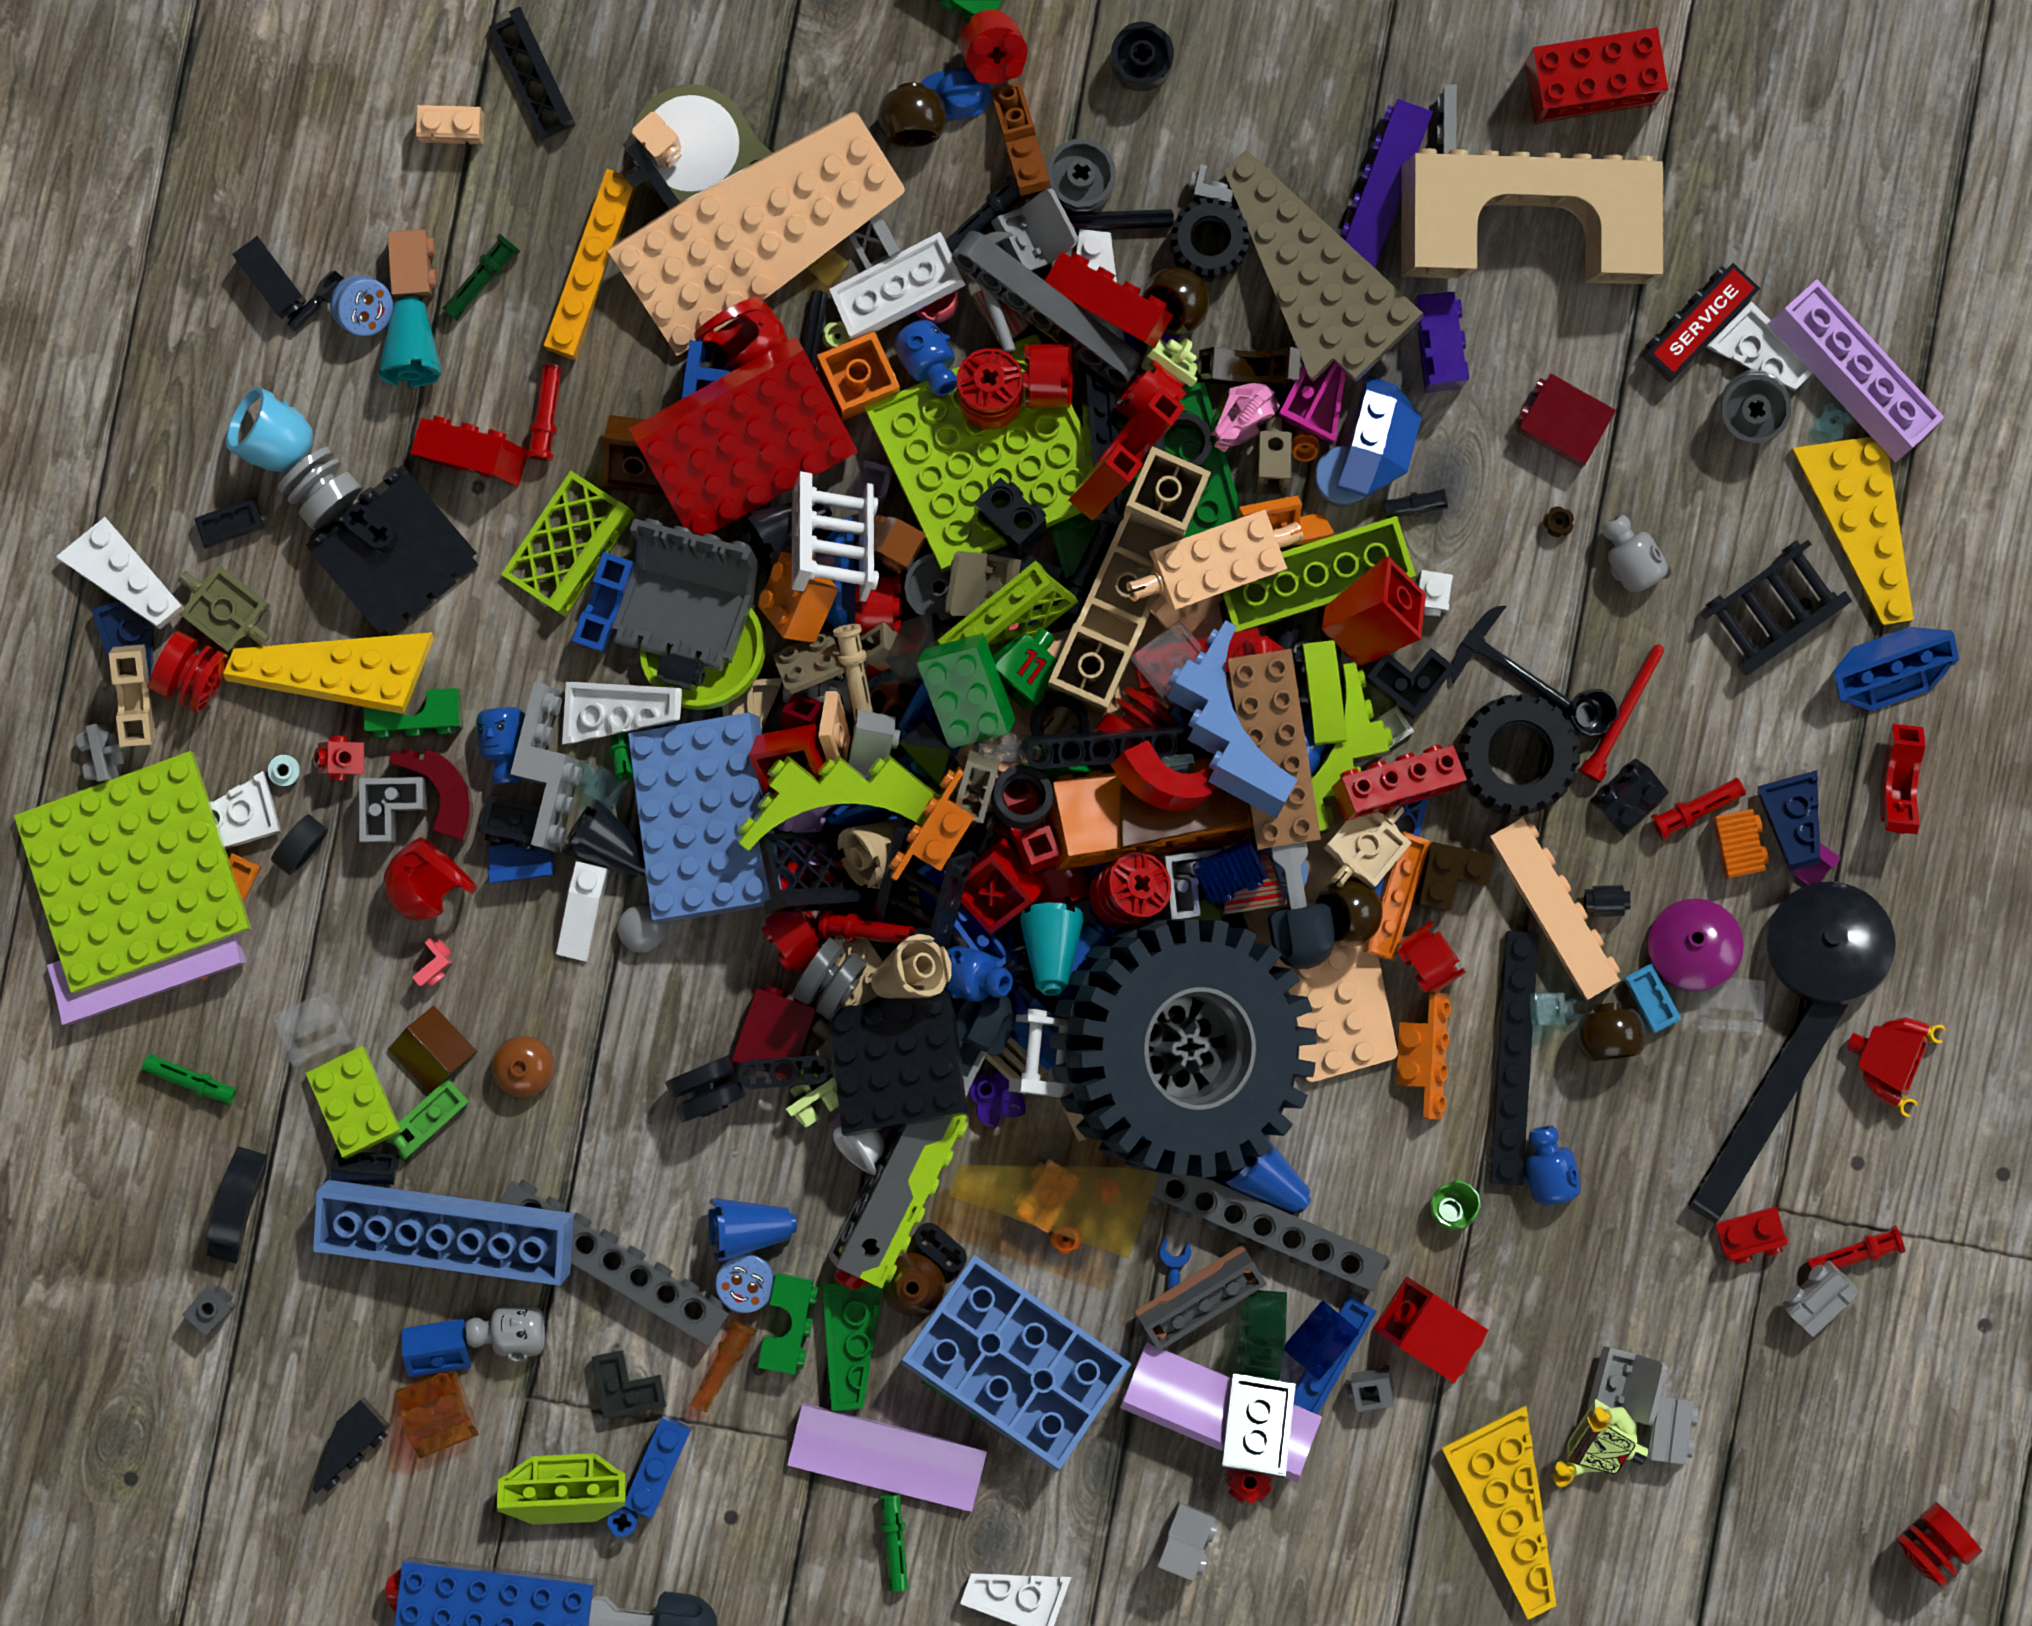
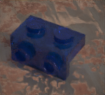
M1322 1300L1282 1349L1313 1376L1321 1379L1359 1334V1330Z

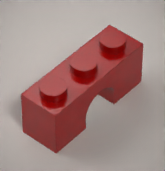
M1019 779L1007 785L1004 790L1003 799L1010 811L1019 815H1028L1037 810V794L1031 782ZM1041 822L1036 827L1025 830L1013 829L1007 826L1027 875L1057 864L1061 853L1049 825L1044 826L1043 822Z

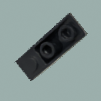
M365 1397L360 1399L336 1422L313 1487L315 1493L319 1492L322 1488L328 1492L341 1480L337 1474L346 1466L352 1470L364 1458L361 1452L368 1445L375 1448L388 1436L384 1430L390 1424Z

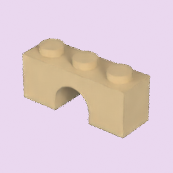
M145 645L113 647L109 652L112 685L116 687L118 700L116 721L119 747L150 745L156 736L151 693L148 686L149 675Z

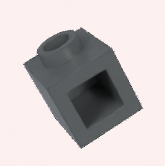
M209 1285L182 1316L207 1336L218 1327L236 1305L231 1301L233 1298L232 1294L223 1286L218 1285L215 1287L214 1285Z

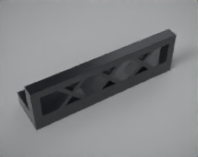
M519 6L509 11L511 17L489 26V29L543 141L576 124ZM515 24L519 32L515 46L502 42L498 32ZM522 41L527 50L519 48ZM505 48L513 51L511 58ZM517 53L531 58L532 64L528 74L515 70L513 64ZM535 68L540 78L533 76ZM519 76L526 78L524 86L522 85ZM530 81L544 85L545 93L541 102L528 97L526 92ZM548 96H549V98H550V100H551L553 106H550V105H547V104H546V101H547V99H548ZM532 104H533V105H536V106H539V109H538L537 114H536V112H535V110H534ZM547 109L556 112L561 123L544 130L539 120L543 110Z

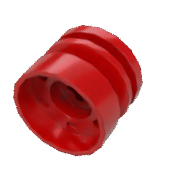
M984 348L971 353L962 361L957 371L958 405L962 415L972 425L981 429L996 430L1008 426L1018 417L1023 407V374L1019 363L1009 353L999 349ZM989 381L991 384L995 383V385L991 386L989 383L984 382Z
M176 631L166 643L154 666L148 685L149 690L164 698L171 699L180 689L179 705L187 706L190 703L191 711L201 713L220 687L228 655L221 651H217L213 655V647L206 646L197 656L198 640L180 631Z
M1127 685L1123 694L1132 704L1129 705L1122 699L1117 698L1115 704L1124 714L1120 718L1115 714L1107 712L1097 724L1095 730L1110 731L1162 727V725L1177 726L1179 724L1161 703L1147 693L1137 691ZM1160 736L1157 738L1165 742L1164 736ZM1133 738L1128 739L1124 743V751L1134 747L1135 742Z
M1130 852L1101 868L1095 874L1089 888L1090 904L1095 914L1105 924L1115 928H1130L1162 911L1170 898L1171 881L1165 866L1157 858L1144 852Z
M1934 1502L1920 1515L1927 1530L1922 1532L1910 1524L1907 1528L1916 1540L1912 1542L1903 1533L1899 1534L1896 1540L1910 1563L1925 1578L1944 1588L1948 1581L1940 1570L1943 1568L1955 1578L1958 1573L1951 1560L1955 1557L1958 1561L1968 1566L1982 1553V1549L1939 1503Z

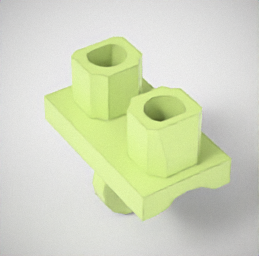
M1185 338L1177 343L1170 339L1166 343L1160 339L1155 348L1148 345L1147 351L1142 357L1141 368L1146 372L1148 369L1152 371L1153 368L1149 364L1156 360L1184 385L1187 384L1192 387L1197 382L1195 373L1198 365L1194 363L1196 355L1190 352L1192 341Z
M799 1072L798 1081H804L801 1072ZM815 1072L813 1074V1078L819 1079V1076ZM834 1077L815 1090L811 1088L814 1084L798 1085L789 1089L794 1097L804 1091L807 1093L806 1096L786 1108L790 1116L795 1115L797 1120L807 1128L820 1119L811 1106L819 1098H822L830 1112L839 1107L837 1085Z

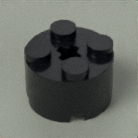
M1140 21L1125 26L1114 39L1111 48L1110 64L1115 78L1124 88L1134 91H1149L1157 88L1167 80L1171 72L1174 58L1173 43L1165 31L1150 22ZM1143 51L1144 56H1148L1145 62H1141L1137 58L1138 52Z

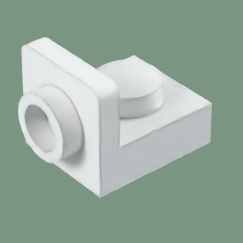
M1421 570L1419 587L1426 593L1424 615L1440 617L1441 612L1447 613L1449 611L1450 604L1448 603L1453 575Z

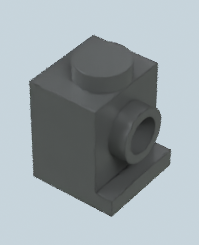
M1385 1365L1381 1369L1352 1373L1351 1382L1346 1383L1349 1402L1355 1401L1357 1412L1394 1407L1395 1391L1389 1365Z

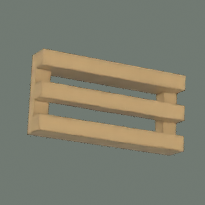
M1010 1036L1001 1055L1013 1068H1016L1020 1073H1025L1027 1051ZM986 1054L985 1058L1009 1081L1010 1079H1021L998 1055ZM1039 1063L1038 1074L1042 1077L1047 1070Z

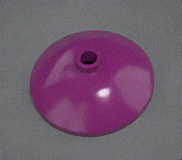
M1685 899L1665 908L1653 922L1648 937V953L1657 973L1669 984L1686 991H1707L1722 985L1735 973L1743 955V936L1735 918L1722 906L1704 899ZM1700 935L1703 938V942L1700 944L1694 943L1692 936Z

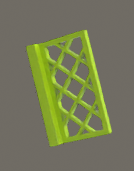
M570 471L501 575L566 618L594 577L603 551L606 553L611 552L635 516V513L625 504L617 501L573 471ZM576 481L583 486L585 499L569 502L567 491L573 482ZM589 490L597 496L590 497ZM605 500L612 505L606 516L594 518L591 503ZM586 504L589 520L573 523L570 508ZM565 509L568 524L551 528L550 516L552 513ZM590 525L592 536L589 541L576 544L574 529ZM569 530L572 546L555 549L553 533ZM548 535L550 551L534 554L532 543L536 537ZM573 551L574 563L571 568L559 571L556 555ZM551 556L554 572L538 575L535 559ZM530 561L533 577L518 579L512 575L519 563ZM555 577L557 588L549 599L541 594L539 581ZM534 582L535 589L529 586L527 583Z
M1035 560L937 641L941 645L984 633L988 645L994 644L993 648L990 649L993 657L1003 647L1004 641L1022 634H1029L1033 638L1039 629L1047 628L1073 607L1078 600L1070 591L1048 575L1041 564ZM1062 600L1057 605L1052 606L1053 601ZM1043 604L1042 609L1033 610L1034 606ZM1037 620L1035 623L1028 626L1029 621ZM1019 624L1018 628L1009 630L1011 625Z

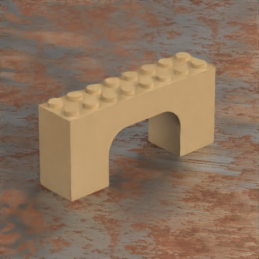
M1424 148L1419 149L1418 153L1412 155L1402 164L1401 277L1464 279L1477 269L1478 216L1481 209L1489 205L1558 207L1574 214L1581 222L1585 232V283L1646 285L1663 275V161H1653L1652 156H1636L1634 160H1622L1621 155H1605L1603 159H1592L1591 154H1574L1573 158H1561L1560 153H1543L1542 157H1530L1529 152H1512L1511 156H1499L1498 151L1492 150L1481 151L1480 155H1468V151L1462 149L1450 150L1449 154H1437L1436 149Z
M1152 446L1126 504L1124 519L1119 524L1079 618L1071 629L1049 679L1047 691L1053 694H1064L1076 699L1085 708L1103 716L1107 713L1151 613L1148 608L1159 595L1155 593L1133 602L1129 595L1140 591V589L1137 588L1127 592L1126 584L1127 582L1151 575L1154 563L1149 551L1184 538L1208 483L1210 471Z

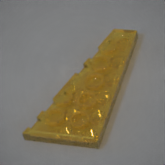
M959 1165L949 1196L1129 1259L1159 1173L1129 1167Z

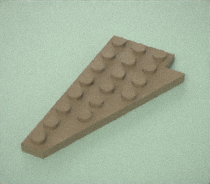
M1245 150L1224 170L1231 190H1233V196L1242 213L1243 220L1246 219L1248 232H1250V237L1296 348L1301 349L1300 357L1309 379L1314 382L1335 362L1357 382L1424 317L1423 312L1250 152Z

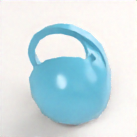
M255 387L242 399L230 421L226 434V446L230 452L251 465L268 471L287 473L295 464L310 454L313 445V430L303 415L294 407L289 406V402L284 400L282 403L268 390ZM260 398V409L256 421L246 438L238 444V432L241 421L251 404Z

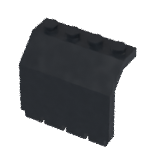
M403 464L399 468L394 467L387 471L382 477L383 481L375 488L370 487L363 491L358 497L359 501L355 503L369 508L397 532L398 543L392 551L379 553L355 536L345 526L343 521L344 513L348 507L339 511L334 517V522L327 528L316 530L310 536V542L306 544L317 561L380 634L386 630L390 636L397 634L409 624L402 616L403 614L408 612L415 619L433 604L427 594L432 592L439 599L457 584L451 574L456 572L463 579L479 565L473 558L477 552L437 507ZM355 517L354 521L356 523H360L364 527L368 525L363 517ZM377 530L373 533L378 540L383 542L388 538Z

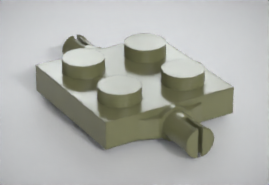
M219 564L207 578L200 582L187 571L182 573L191 583L181 576L178 582L192 591L189 602L180 613L182 617L229 653L247 636L260 644L261 647L266 644L257 634L266 641L269 640L270 636L258 628L256 624L269 603Z

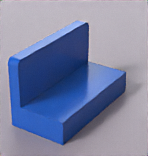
M516 842L488 847L490 870H488L489 883L496 884L555 876L552 851L534 846V851L515 847Z
M464 1319L402 1329V1357L409 1378L471 1368V1356L466 1343Z

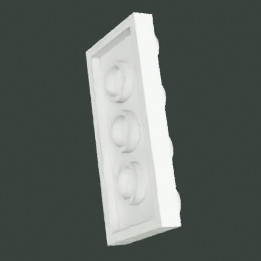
M941 232L829 289L852 340L871 332H876L965 286L959 269L952 262V254Z

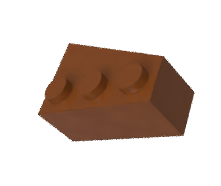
M875 514L874 558L882 561L884 569L895 576L906 575L913 563L920 558L927 545L926 534L898 518H886ZM858 539L857 543L855 544V546H858V547H859V539Z

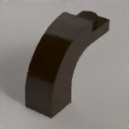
M1219 347L1199 350L1197 381L1233 386L1250 383L1266 384L1269 387L1294 385V381L1299 380V374L1302 370L1301 349L1293 347L1273 351H1241Z

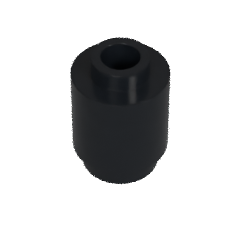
M675 653L671 655L664 654L659 661L657 669L658 679L663 680L665 684L690 691H695L698 686H703L707 675V670L703 668L701 660Z
M1623 885L1592 886V889H1585V912L1593 914V917L1624 916L1625 910H1630L1631 908L1630 891H1624Z

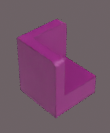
M1820 843L1819 863L1788 872L1806 885L1819 883L1830 869L1835 868L1841 857Z

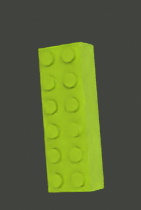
M1394 516L1283 551L1281 553L1287 566L1286 570L1223 592L1220 595L1223 598L1222 602L1228 621L1237 626L1234 632L1264 627L1324 608L1387 556L1412 580L1416 577L1398 518Z

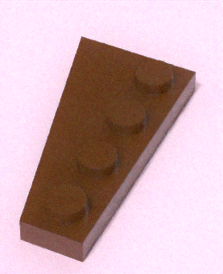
M1122 784L1120 786V849L1130 848L1133 845L1154 843L1176 836H1187L1195 832L1211 831L1244 824L1248 821V803L1221 788H1217L1212 791L1213 794L1196 808L1184 811H1170L1154 807L1142 801Z

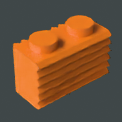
M1753 809L1712 817L1724 878L1728 879L1766 871L1765 864H1769V855L1766 846H1761L1758 834L1763 832L1759 814L1754 815Z

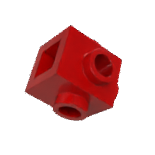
M329 736V741L318 743V748L314 752V765L318 767V775H328V781H347V776L364 774V743L348 742L347 736Z
M1229 1469L1226 1472V1475L1229 1477L1226 1483L1231 1487L1228 1493L1241 1504L1246 1500L1252 1505L1256 1500L1262 1502L1272 1489L1269 1485L1272 1481L1270 1476ZM1251 1476L1255 1478L1256 1484L1254 1487L1247 1488L1244 1486L1246 1477Z

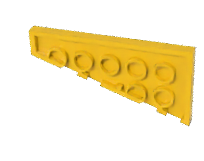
M1872 437L1792 448L1791 451L1795 459L1798 460L1808 485L1811 486L1817 497L1819 506L1840 547L1843 548L1853 573L1856 574L1862 585L1864 594L1879 624L1883 626L1914 621L1889 455Z
M432 632L236 648L233 649L226 665L224 678L228 682L404 714L434 638Z
M1523 1405L1442 1446L1441 1449L1526 1618L1529 1620L1557 1605L1548 1556V1545L1544 1529L1527 1405Z

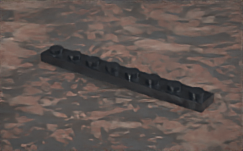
M1506 931L1490 1183L1523 1185L1539 933Z

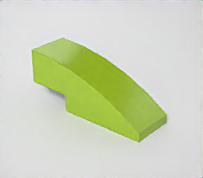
M1335 641L1303 644L1302 656L1314 744L1316 746L1346 742Z

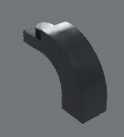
M240 1146L237 1147L223 1178L210 1220L206 1239L209 1241L208 1256L235 1264L238 1263L250 1210L264 1180L268 1159L267 1154Z

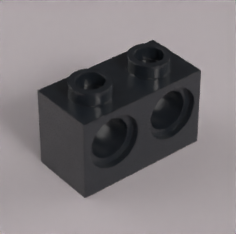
M1000 477L974 502V514L1018 555H1021L1046 531V514L1036 503L1033 502L1030 505L1022 497L1023 492L1013 482L1007 483ZM998 499H1004L1009 502L1008 506L1004 508H997L993 503ZM1021 520H1027L1032 525L1027 529H1020L1016 526V523Z

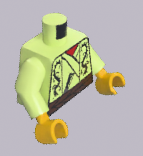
M1595 1399L1568 1440V1462L1566 1464L1563 1461L1557 1462L1555 1465L1557 1473H1553L1551 1477L1557 1486L1565 1487L1572 1482L1575 1476L1583 1473L1607 1472L1616 1474L1626 1460L1640 1466L1643 1465L1648 1455V1448L1637 1444V1425L1623 1407L1610 1408Z

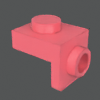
M429 938L425 941V944L436 957L412 978L420 987H425L428 984L432 988L445 977L443 971L453 962L448 958L452 954L448 947L440 939L435 942Z

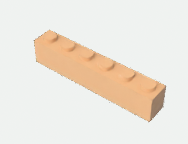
M1522 817L1487 837L1581 997L1583 1000H1588L1619 982L1620 979L1617 974L1620 973V969L1612 956L1606 958L1601 947L1604 945V942L1596 929L1590 931L1584 921L1588 918L1587 913L1579 902L1574 904L1568 894L1572 889L1563 875L1558 876L1552 865L1556 864L1550 851L1546 847L1542 849L1536 838L1539 837V833L1530 820L1525 822Z

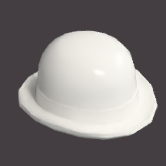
M841 1127L835 1128L833 1139L839 1151L864 1172L876 1175L875 1164L883 1155L885 1148L883 1138L878 1131L846 1137L842 1135Z

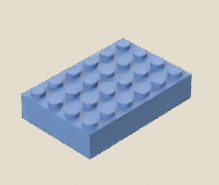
M748 712L628 733L652 921L668 923L765 907L764 901L771 899L759 840L748 851L738 843L737 839L739 836L737 829L748 816L753 819L760 810L757 807L759 802L765 796L749 758V753L756 736L762 735L759 716ZM774 828L766 834H775ZM771 842L772 852L778 858L777 846L774 842ZM779 873V875H778V881H779L780 890H782V887H781V877H780V873Z
M976 1255L970 1258L899 1362L1055 1472L1062 1468L1131 1365L1127 1360Z

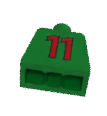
M1039 629L1033 638L1029 634L1013 637L993 656L1006 694L1023 709L1038 706L1057 663V659L1047 651L1055 638L1045 629Z

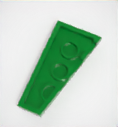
M838 1282L821 1283L830 1411L861 1409L864 1407L870 1371L869 1365L874 1347V1335L883 1288L871 1283L856 1290L845 1287Z

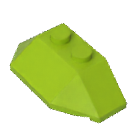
M596 1453L531 1456L515 1467L507 1476L504 1475L498 1479V1512L532 1525L597 1522L626 1505L625 1473L617 1470Z

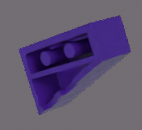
M1455 291L1417 295L1414 300L1415 306L1423 312L1424 316L1417 323L1424 393L1462 389L1469 380V368L1463 349H1466L1464 330H1460L1459 318H1462L1461 300H1456Z

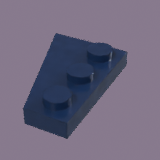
M119 600L92 609L91 611L108 661L109 652L113 647L145 645L150 681L153 671V625Z
M1818 770L1757 787L1758 797L1789 871L1820 862Z

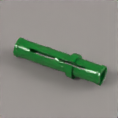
M148 1053L141 1068L143 1073H148L193 1091L199 1098L205 1096L228 1107L233 1103L237 1093L236 1087L214 1080L212 1075L208 1073L204 1075L154 1056L152 1053Z
M898 1493L880 1496L883 1514V1524H880L885 1538L889 1592L909 1590L903 1530L906 1529V1524L902 1522L901 1496Z

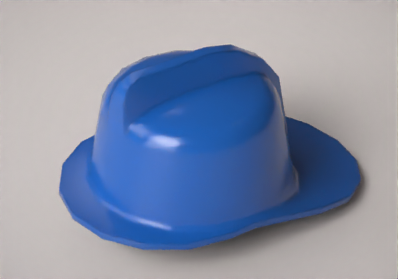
M968 68L936 72L928 75L921 82L925 87L935 90L942 98L947 112L946 121L979 115L987 108L991 100L989 83L978 82Z

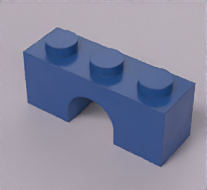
M603 551L593 579L594 585L585 611L581 613L572 638V642L576 645L605 654L613 633L614 621L636 566L634 562Z
M666 1415L661 1417L628 1492L624 1507L651 1519L654 1517L693 1427Z

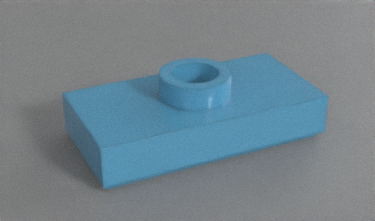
M1653 963L1623 978L1652 1034L1681 1020Z

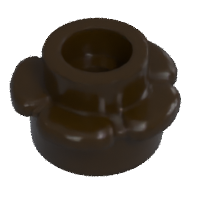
M1560 506L1551 508L1549 513L1544 516L1543 525L1553 537L1566 536L1573 530L1574 516L1568 509L1565 510ZM1557 519L1562 521L1561 525L1556 524Z

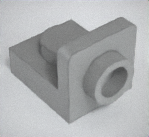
M1201 164L1199 173L1193 171L1189 190L1195 191L1193 200L1199 201L1201 198H1206L1207 201H1212L1214 197L1220 198L1219 202L1226 203L1228 201L1231 203L1233 190L1227 189V184L1217 181H1210L1209 185L1203 183L1206 165Z

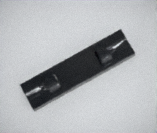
M631 137L622 145L636 165L624 175L629 185L634 188L647 179L668 210L680 203L638 141Z

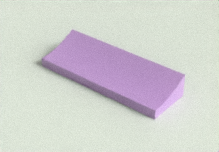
M1818 279L1768 323L1775 333L1894 462H1897L1944 418Z
M237 934L75 994L70 992L61 961L48 964L47 968L56 995L62 1025H70L245 964L247 961Z
M1146 1342L1138 1358L1120 1408L1223 1451L1231 1378L1166 1350L1158 1351L1156 1346ZM1293 1405L1285 1478L1297 1483L1322 1416L1296 1405Z
M803 1403L787 1465L972 1512L987 1449Z

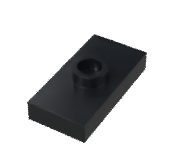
M254 497L194 518L205 549L265 528Z
M336 1149L331 1168V1180L394 1185L399 1166V1156L396 1154L360 1152L344 1159L339 1149Z

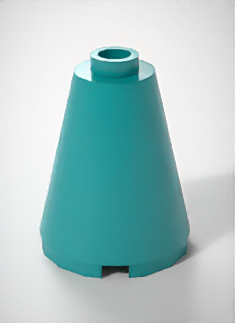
M404 296L400 298V301L394 303L378 368L379 378L385 383L399 386V381H409V387H419L436 383L439 380V375L441 376L442 369L426 306L415 296Z
M1047 902L1030 906V912L1025 913L1023 909L1020 913V925L1035 987L1041 990L1044 995L1049 996L1060 994L1068 986L1084 921L1083 912L1079 908L1075 907V912L1067 910V904Z

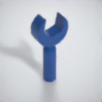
M1169 1237L1162 1241L1159 1248L1162 1261L1171 1267L1168 1272L1167 1291L1180 1283L1181 1274L1178 1267L1185 1265L1191 1256V1247L1187 1242L1184 1254L1173 1257L1166 1250Z

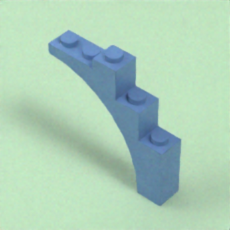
M1225 620L1219 631L1213 629L1205 643V646L1209 647L1207 653L1200 651L1195 662L1188 659L1182 670L1177 667L1175 668L1167 683L1172 686L1167 699L1194 713L1188 726L1193 728L1188 740L1215 755L1209 765V768L1214 771L1208 782L1277 819L1298 779L1278 767L1258 749L1243 729L1233 710L1227 689L1225 664L1228 646L1237 626Z

